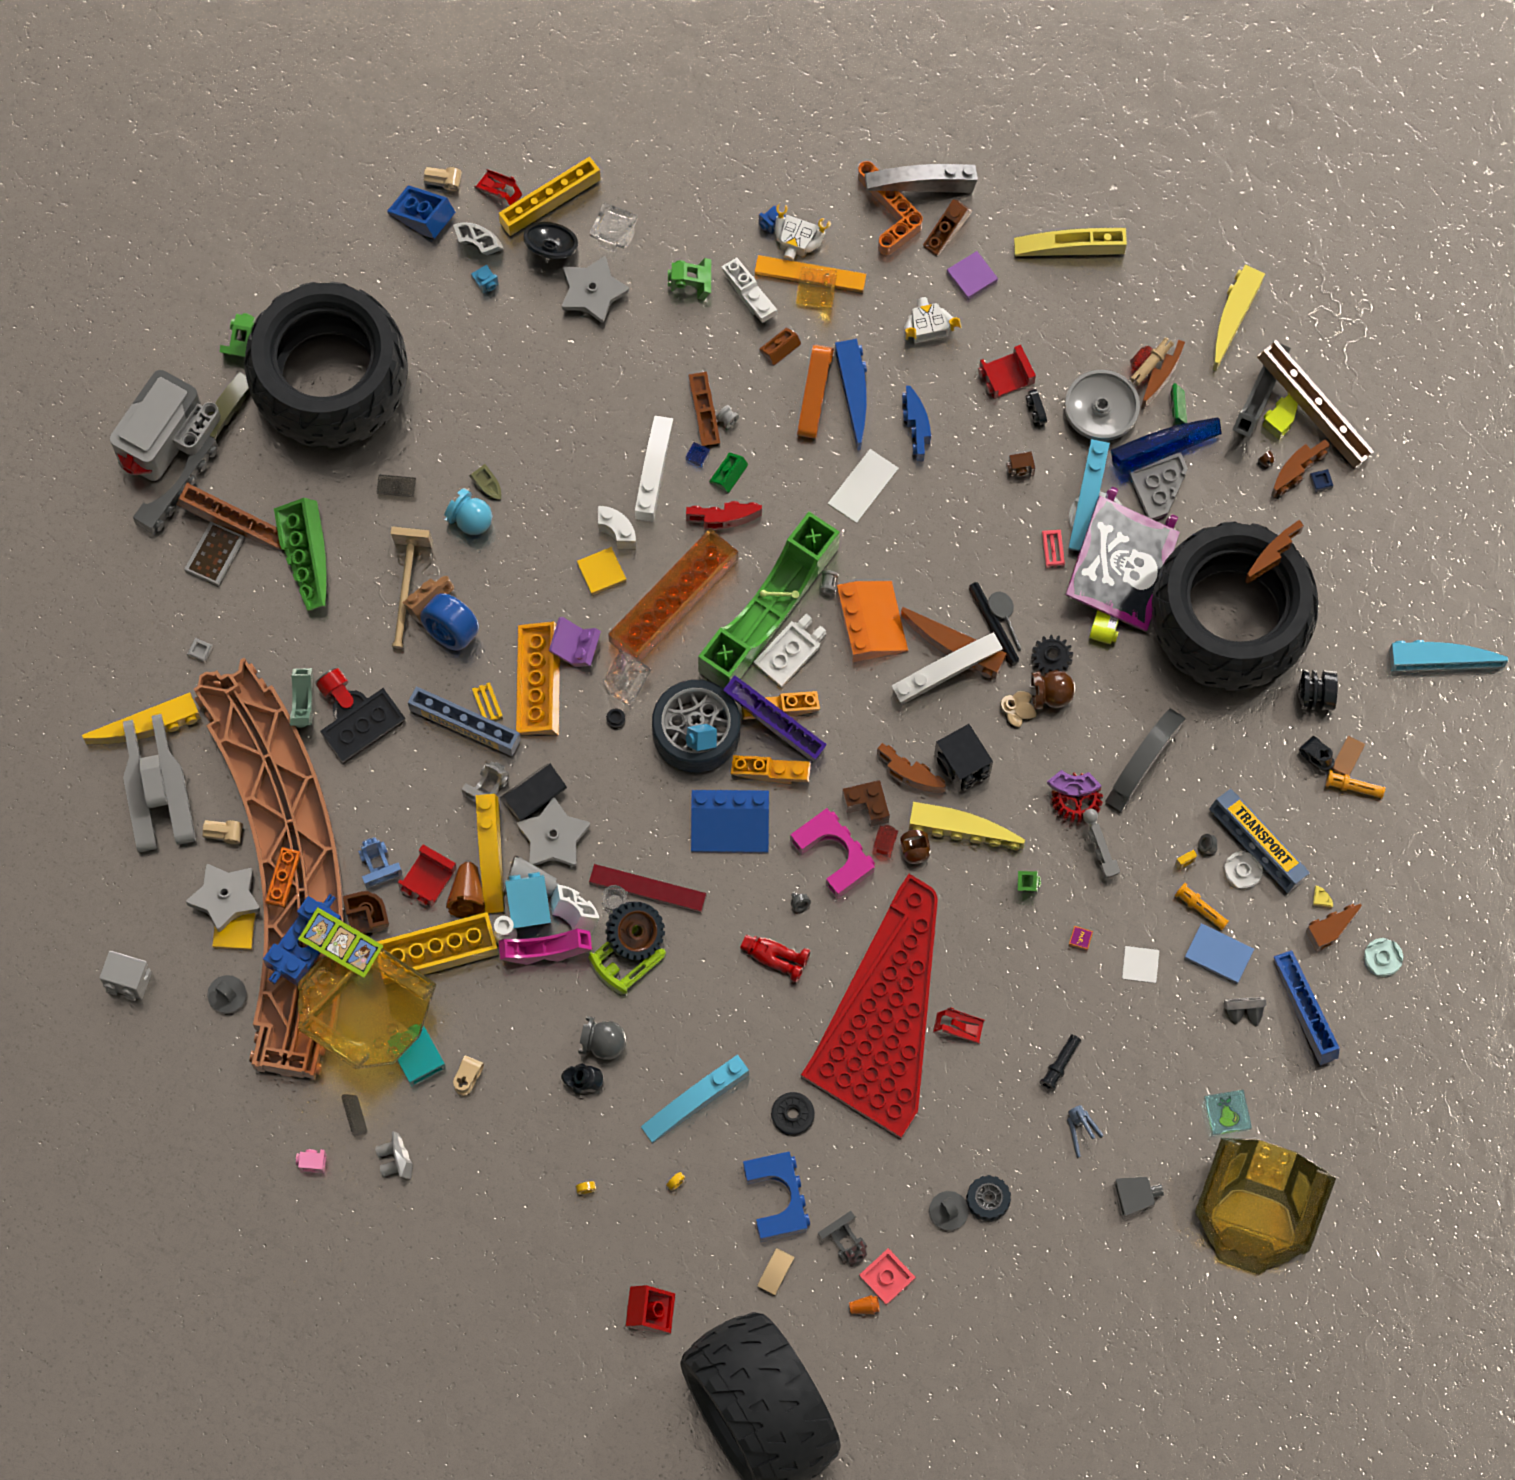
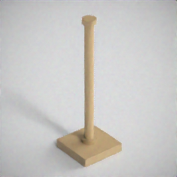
M392 527L391 536L394 544L407 545L395 641L392 643L393 648L403 649L402 638L406 607L402 602L408 598L414 546L432 548L433 540L429 530Z

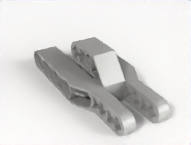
M162 714L152 716L159 755L144 758L140 756L134 721H123L129 753L123 779L138 853L157 849L154 837L155 830L151 821L152 814L149 808L167 805V801L176 845L196 841L183 769L169 751Z

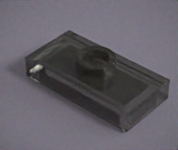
M379 474L376 492L382 495L414 497L417 480L414 477Z

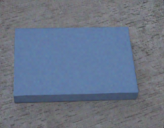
M1201 923L1184 959L1238 984L1254 948Z

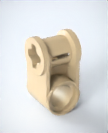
M466 1055L464 1056L453 1081L457 1094L467 1096L471 1093L483 1070V1062ZM464 1082H466V1085H463L462 1087L459 1086V1084H463Z

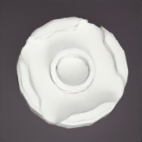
M1246 851L1233 853L1228 857L1224 865L1226 880L1237 889L1246 890L1253 888L1262 877L1263 866Z

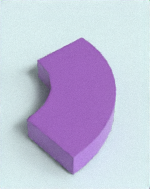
M1060 770L1047 781V785L1053 790L1067 796H1085L1101 788V784L1089 772L1084 775L1073 776Z

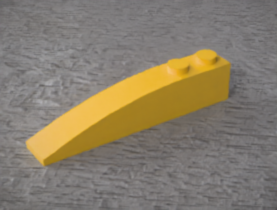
M187 693L83 734L82 737L86 745L126 742L123 721H134L137 740L155 736L152 723L153 715L162 714L165 732H174L186 724L192 725L201 717L191 693Z
M496 794L475 795L485 912H505L498 796Z

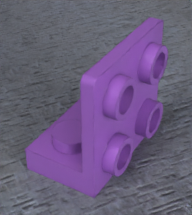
M559 617L549 652L574 667L590 666L601 631L596 628L582 629L564 617Z

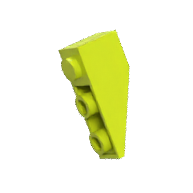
M1289 393L1285 398L1281 397L1275 405L1276 408L1273 411L1271 409L1267 411L1263 417V427L1279 440L1291 429L1298 406Z

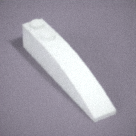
M654 417L636 501L635 519L654 522L673 418Z
M993 632L893 684L892 688L900 702L905 704L1003 650Z

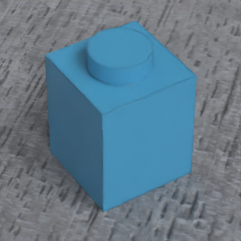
M708 724L687 727L686 746L696 751L717 747V729Z

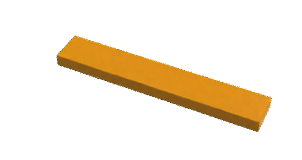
M758 255L755 267L756 275L863 293L866 274L761 255Z

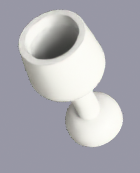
M500 916L495 920L494 938L498 944L499 940L517 938V930L513 928L514 924L511 918Z

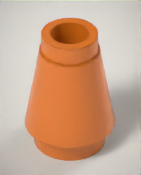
M869 1295L849 1302L851 1314L875 1315V1313L880 1312L877 1296Z

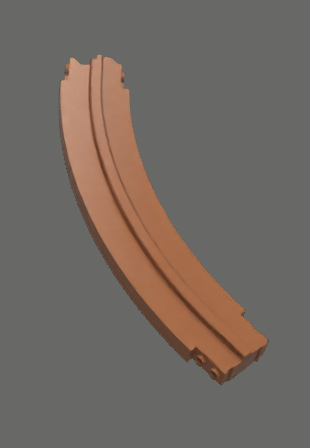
M243 658L240 660L239 670L234 674H224L221 676L217 670L201 674L198 686L194 688L197 696L194 699L200 708L204 707L207 711L204 713L210 722L206 725L234 778L252 830L263 893L264 958L274 943L278 945L298 917L297 910L308 896L322 903L329 894L336 897L330 908L341 916L342 922H344V903L334 834L325 800L310 757L296 727L290 726V715L272 685L267 687L262 678L258 679L255 675L257 670L253 664H248L246 659ZM281 847L301 852L285 908L265 903ZM281 875L280 879H284L286 875ZM299 941L298 946L301 948H305L308 946L302 941ZM321 953L300 984L296 986L280 976L276 984L271 983L268 979L274 971L266 967L263 961L260 990L253 1021L254 1029L259 1030V1032L255 1033L254 1043H256L255 1051H251L249 1059L254 1069L260 1072L279 1073L281 1076L308 1077L311 1080H316V1076L320 1075L322 1063H319L320 1058L326 1052V1044L324 1043L332 1044L342 989L343 965Z

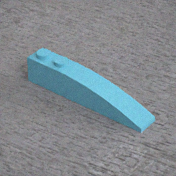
M1091 439L1069 544L1070 550L1080 551L1099 497L1110 443Z
M1416 640L1411 643L1396 641L1392 643L1389 649L1391 671L1505 667L1508 662V657L1476 647L1453 643L1424 642V640Z
M736 1055L659 1111L641 1126L642 1130L652 1143L747 1078L749 1076V1069L741 1058Z

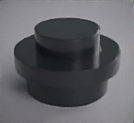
M611 709L606 715V721L611 727H620L625 722V714L620 709Z

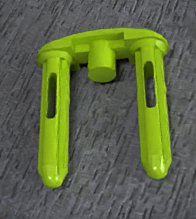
M637 925L632 928V934L638 931ZM606 942L594 953L590 952L588 959L594 972L603 983L618 994H627V989L664 959L666 951L663 948L655 950L653 955H649L648 958L620 981L614 977L620 971L619 967L612 962L605 968L601 962L614 952L611 947L606 950L610 945L609 942ZM642 968H644V969H643L640 973H638L633 979H630V978L633 977L638 971H640Z

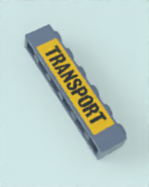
M417 686L408 701L410 711L510 756H513L521 741L519 732Z
M1232 789L1218 797L1211 805L1209 810L1287 893L1300 885L1310 874L1306 867L1301 864L1292 852L1286 848L1279 838L1271 832L1266 824L1256 816L1252 809Z

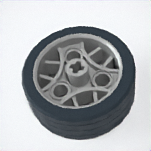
M691 679L671 686L661 695L655 704L652 714V735L655 747L667 763L679 770L701 773L721 766L732 756L740 738V714L734 699L723 691L724 688L706 680ZM692 702L694 707L683 710L682 707L684 703ZM710 709L713 713L706 715L704 711ZM676 720L682 722L679 726H675L672 723ZM708 724L712 727L718 725L727 728L725 733H717V740L719 742L715 748L700 751L693 749V751H690L691 748L686 745L683 748L676 745L679 738L686 741L687 727Z

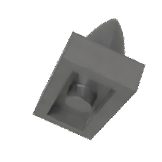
M1264 997L1224 1000V1007L1227 1009L1230 1019L1236 1024L1242 1019L1244 1010L1247 1009L1249 1019L1257 1026L1263 1017L1264 1007H1267Z

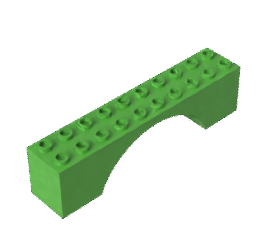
M811 512L806 514L787 539L775 566L753 599L732 622L719 628L698 656V672L722 688L727 686L734 675L741 679L839 549L840 531ZM760 591L789 593L798 591L799 597L797 599L792 596L766 595L761 597Z

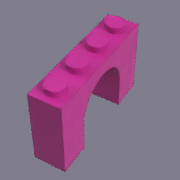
M826 808L790 835V841L801 855L825 840L836 841L846 849L848 854L847 862L826 879V886L839 899L874 873L875 862L869 855L866 856L863 853L861 844L857 840L854 842L850 837L851 833L848 828L841 826L835 812H830Z

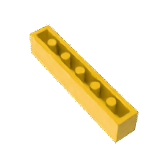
M589 156L499 212L500 224L509 236L515 234L600 181V169Z

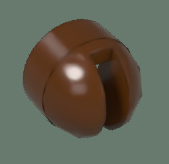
M1269 450L1258 460L1263 466L1269 467L1268 461L1273 464L1275 459Z

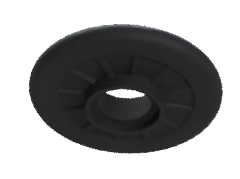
M788 1092L778 1097L771 1110L774 1125L780 1131L790 1135L806 1131L813 1123L815 1116L812 1102L805 1095L797 1092ZM789 1109H796L799 1115L796 1118H790L787 1115Z

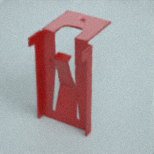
M486 169L487 172L476 186L474 185L476 189L500 198L505 197L509 205L517 202L523 195L515 183L514 177H507L489 169ZM489 177H491V178H493V179H495V180H497V181H499V182H501V183L495 182V181H493L492 179H490ZM506 185L514 188L515 192L510 197L508 193L495 188L503 190Z
M950 1007L947 1010L937 1012L933 1032L943 1030L942 1032L980 1044L982 1027L985 1020ZM946 1015L954 1018L951 1021V1025L961 1030L945 1024L940 1025L942 1016ZM958 1020L965 1021V1022H970V1023H974V1024H979V1025L977 1026V1025L966 1024V1023L960 1022V1021H958Z

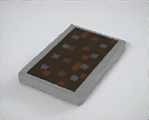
M210 521L184 569L185 572L219 586L245 539L244 536Z

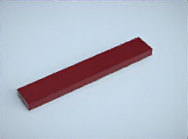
M594 864L589 884L699 913H702L707 893L597 864Z

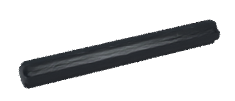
M974 582L970 584L969 590L990 629L1001 644L1002 651L1007 653L1006 658L1009 664H1017L1019 657L998 618L989 609L988 600L979 583Z

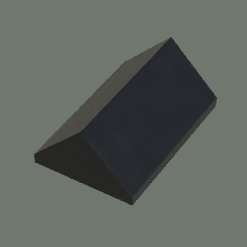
M551 763L539 768L499 798L522 821L564 791L567 786Z

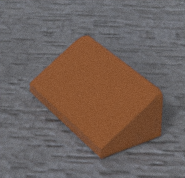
M785 328L759 350L773 365H776L800 346L801 341L795 332Z

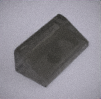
M343 1094L341 1098L352 1135L358 1136L367 1133L368 1130L358 1097L356 1095Z

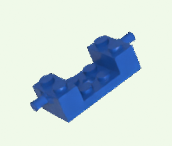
M329 894L323 903L308 896L297 910V919L278 945L274 943L264 956L265 966L274 971L268 979L271 983L276 984L277 980L282 976L298 986L320 956L321 952L309 945L305 948L299 947L298 943L300 940L298 938L317 907L342 921L341 916L330 908L336 900V897L332 896V894Z

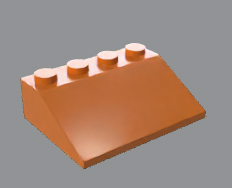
M855 581L837 585L836 594L852 662L908 652L892 581Z

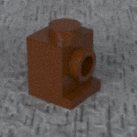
M1032 452L1009 455V461L1006 463L1007 473H1011V476L1017 475L1018 477L1025 476L1027 473H1030V476H1034L1036 468Z

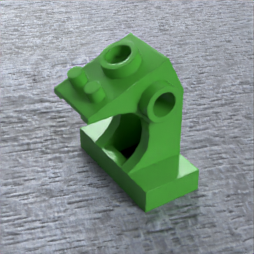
M704 258L698 265L686 263L682 260L672 263V270L668 269V281H671L668 282V287H671V291H674L676 288H685L686 285L693 286L697 289V299L705 300L711 293V259ZM687 272L696 274V278L688 277Z
M247 313L242 315L236 314L235 319H232L230 323V330H232L230 346L220 345L219 352L245 357L246 345L255 323V317ZM239 329L247 331L245 342L237 340Z

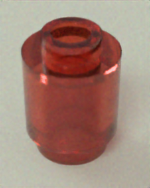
M1148 345L1142 347L1130 360L1131 368L1135 372L1151 355L1152 347Z

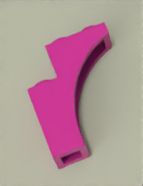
M578 928L546 937L499 940L500 960L529 965L543 959L558 962L592 950L590 931Z

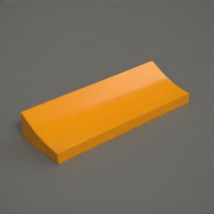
M554 621L518 625L516 731L520 735H559L560 658L549 652L557 625Z

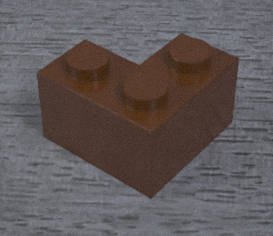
M880 780L842 790V798L847 814L866 810L870 827L889 823L890 814Z

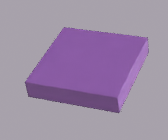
M978 251L947 269V274L967 300L998 282L997 276Z

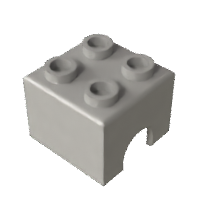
M109 951L99 979L109 994L117 995V993H120L131 1001H135L136 998L142 1000L152 971L150 968L147 969L148 964L144 960Z

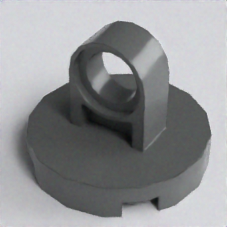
M224 975L218 977L208 988L207 997L209 1004L220 1014L237 1013L247 1001L245 985L234 976Z
M954 1191L941 1192L930 1203L929 1216L931 1222L938 1229L950 1232L958 1230L965 1224L968 1218L969 1207L962 1195Z

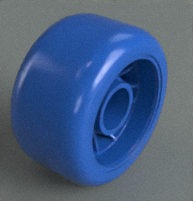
M446 593L435 595L420 614L421 623L426 631L437 642L451 650L464 649L479 631V623L473 612L463 602Z

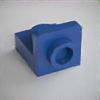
M775 206L765 214L762 212L759 214V226L771 234L775 231L776 216L779 215Z

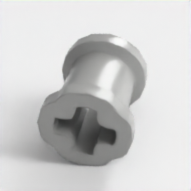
M831 570L822 571L823 580L822 585L819 586V591L834 594L836 591L834 588L835 582L839 574Z

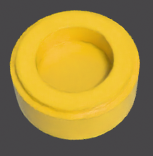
M681 1172L677 1173L668 1181L666 1186L670 1191L675 1190L684 1182L685 1176Z
M594 1181L583 1182L575 1186L576 1192L579 1195L589 1194L596 1190Z

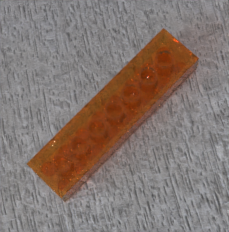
M710 528L608 633L609 642L638 665L738 561L739 551Z

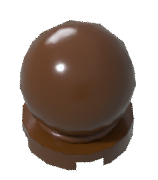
M1054 670L1044 676L1041 675L1040 671L1031 673V686H1035V695H1032L1034 709H1043L1044 704L1052 708H1060L1068 705L1073 700L1076 693V685L1072 677L1066 672Z

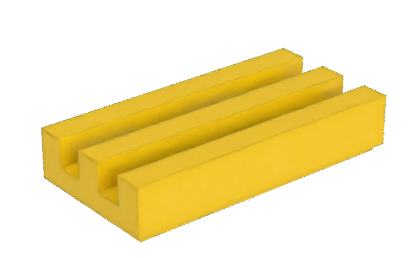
M490 682L484 686L480 685L478 688H472L481 715L487 718L478 695L479 692L482 693L491 718L488 719L492 721L502 719L503 715ZM487 689L498 714L494 716L485 690Z

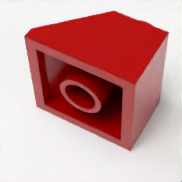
M648 1285L631 1286L625 1327L640 1331L671 1333L675 1293Z

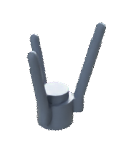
M1082 1105L1069 1110L1068 1114L1070 1117L1067 1119L1078 1158L1081 1155L1074 1126L1075 1123L1077 1126L1083 1124L1091 1139H1095L1087 1123L1088 1121L1097 1134L1103 1137L1102 1132Z

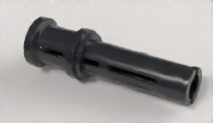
M1070 1035L1056 1061L1048 1066L1047 1074L1044 1079L1040 1080L1039 1083L1047 1090L1055 1091V1085L1064 1076L1066 1065L1081 1043V1039L1076 1035Z

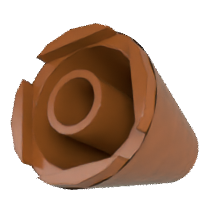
M464 862L459 866L446 903L448 912L456 917L467 918L468 915H478L485 911L478 867L472 862Z

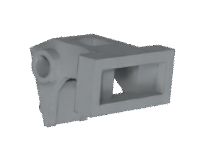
M491 761L486 763L480 772V775L483 776L480 782L475 787L465 783L462 788V794L476 802L475 795H497L500 788H504L508 783L509 777L507 776L509 772L504 770L505 766L498 762L494 763ZM488 780L496 783L491 792L483 789Z

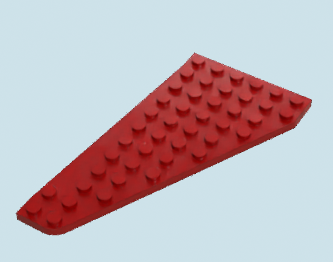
M910 873L899 887L814 1055L801 1073L802 1078L900 1139L917 1115L919 1107L938 903L935 890Z

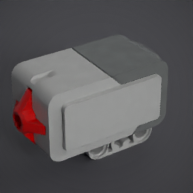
M157 370L152 374L112 432L110 442L118 462L127 473L141 475L151 481H156L164 474L179 450L186 454L194 455L201 449L220 421V413L215 403L207 402L203 406L201 405L196 388L164 370ZM209 412H215L211 416L207 415ZM190 441L194 442L193 445H186Z

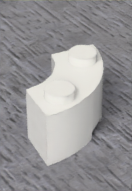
M467 222L453 225L460 243L464 245L475 244L485 255L504 249L500 240L491 231L482 226Z
M598 506L599 532L612 536L617 544V549H636L635 531L630 521L613 508Z
M557 884L550 898L552 914L565 919L571 925L572 930L577 928L590 931L591 934L599 920V915L593 904L581 898L578 891Z

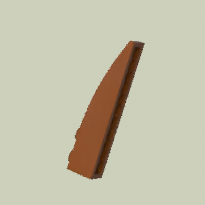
M186 483L176 503L177 506L248 539L282 550L277 527Z
M905 607L901 609L900 617L928 643L946 655L976 641L972 637ZM999 651L968 669H975L987 678L992 677L996 679L1007 653Z

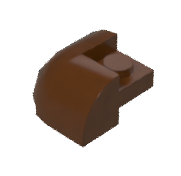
M361 891L342 896L349 925L363 934L370 932L375 934L389 927L385 905L382 898L377 894Z

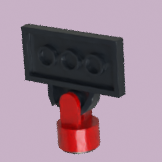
M333 668L316 681L317 688L325 698L335 697L333 704L335 721L322 729L320 733L343 763L402 723L406 718L384 688L369 698L357 690L348 691L345 686L349 681L339 668Z

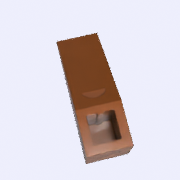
M953 199L923 246L939 255L961 229L973 210L960 201Z
M1361 903L1356 906L1350 904L1340 913L1335 911L1328 914L1326 919L1322 921L1317 919L1309 923L1306 933L1316 952L1334 945L1362 907Z

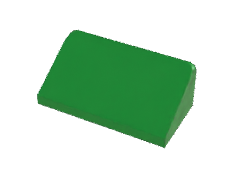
M1174 383L1170 391L1173 424L1186 425L1185 391Z
M729 452L709 482L729 493L747 468L748 463L743 456Z

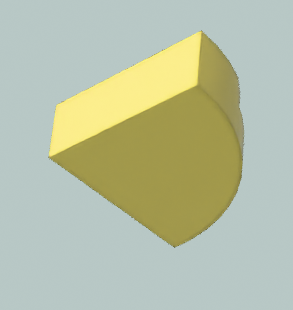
M1315 886L1312 906L1332 909L1333 902L1329 894L1322 887Z

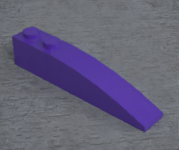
M736 675L733 676L723 691L740 706L812 762L817 759L826 747V743Z

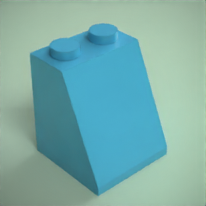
M540 872L528 873V877L523 878L520 875L509 876V880H505L510 918L514 924L513 928L551 923L544 875H540Z

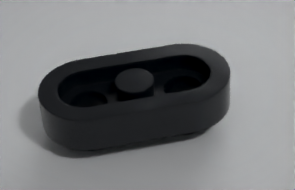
M1037 390L1028 391V395L1025 397L1027 405L1032 407L1033 421L1037 422L1038 425L1046 424V413Z

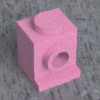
M307 1149L306 1152L297 1153L296 1165L300 1172L324 1174L325 1150L321 1149L320 1153H317L318 1151Z

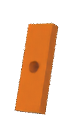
M281 847L265 900L266 904L285 908L300 859V851ZM281 875H286L284 879H280Z

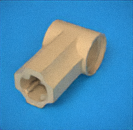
M426 167L424 184L443 186L448 191H457L462 172L454 167L446 168V170Z
M205 820L203 838L223 840L229 844H240L243 824L231 820L226 821V823Z

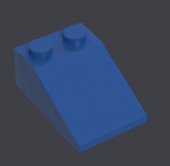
M409 185L387 210L389 215L422 235L434 239L456 213L447 197Z

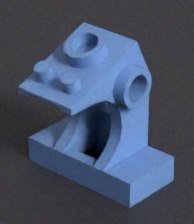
M376 837L362 842L363 845L360 846L361 850L358 853L361 861H366L370 870V874L362 876L366 889L403 875L399 863L389 866L384 854L387 853L384 841L380 842L379 839L376 840ZM381 856L384 865L373 869L370 860Z

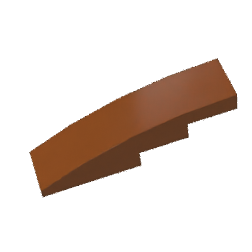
M1178 340L1173 356L1165 355L1161 370L1153 368L1141 408H1146L1169 381L1183 352L1184 341Z
M707 372L689 374L701 445L719 444L720 438Z
M1300 520L1285 529L1261 553L1246 577L1245 581L1247 584L1280 563V554L1290 549L1293 542L1291 539L1302 532L1304 525Z

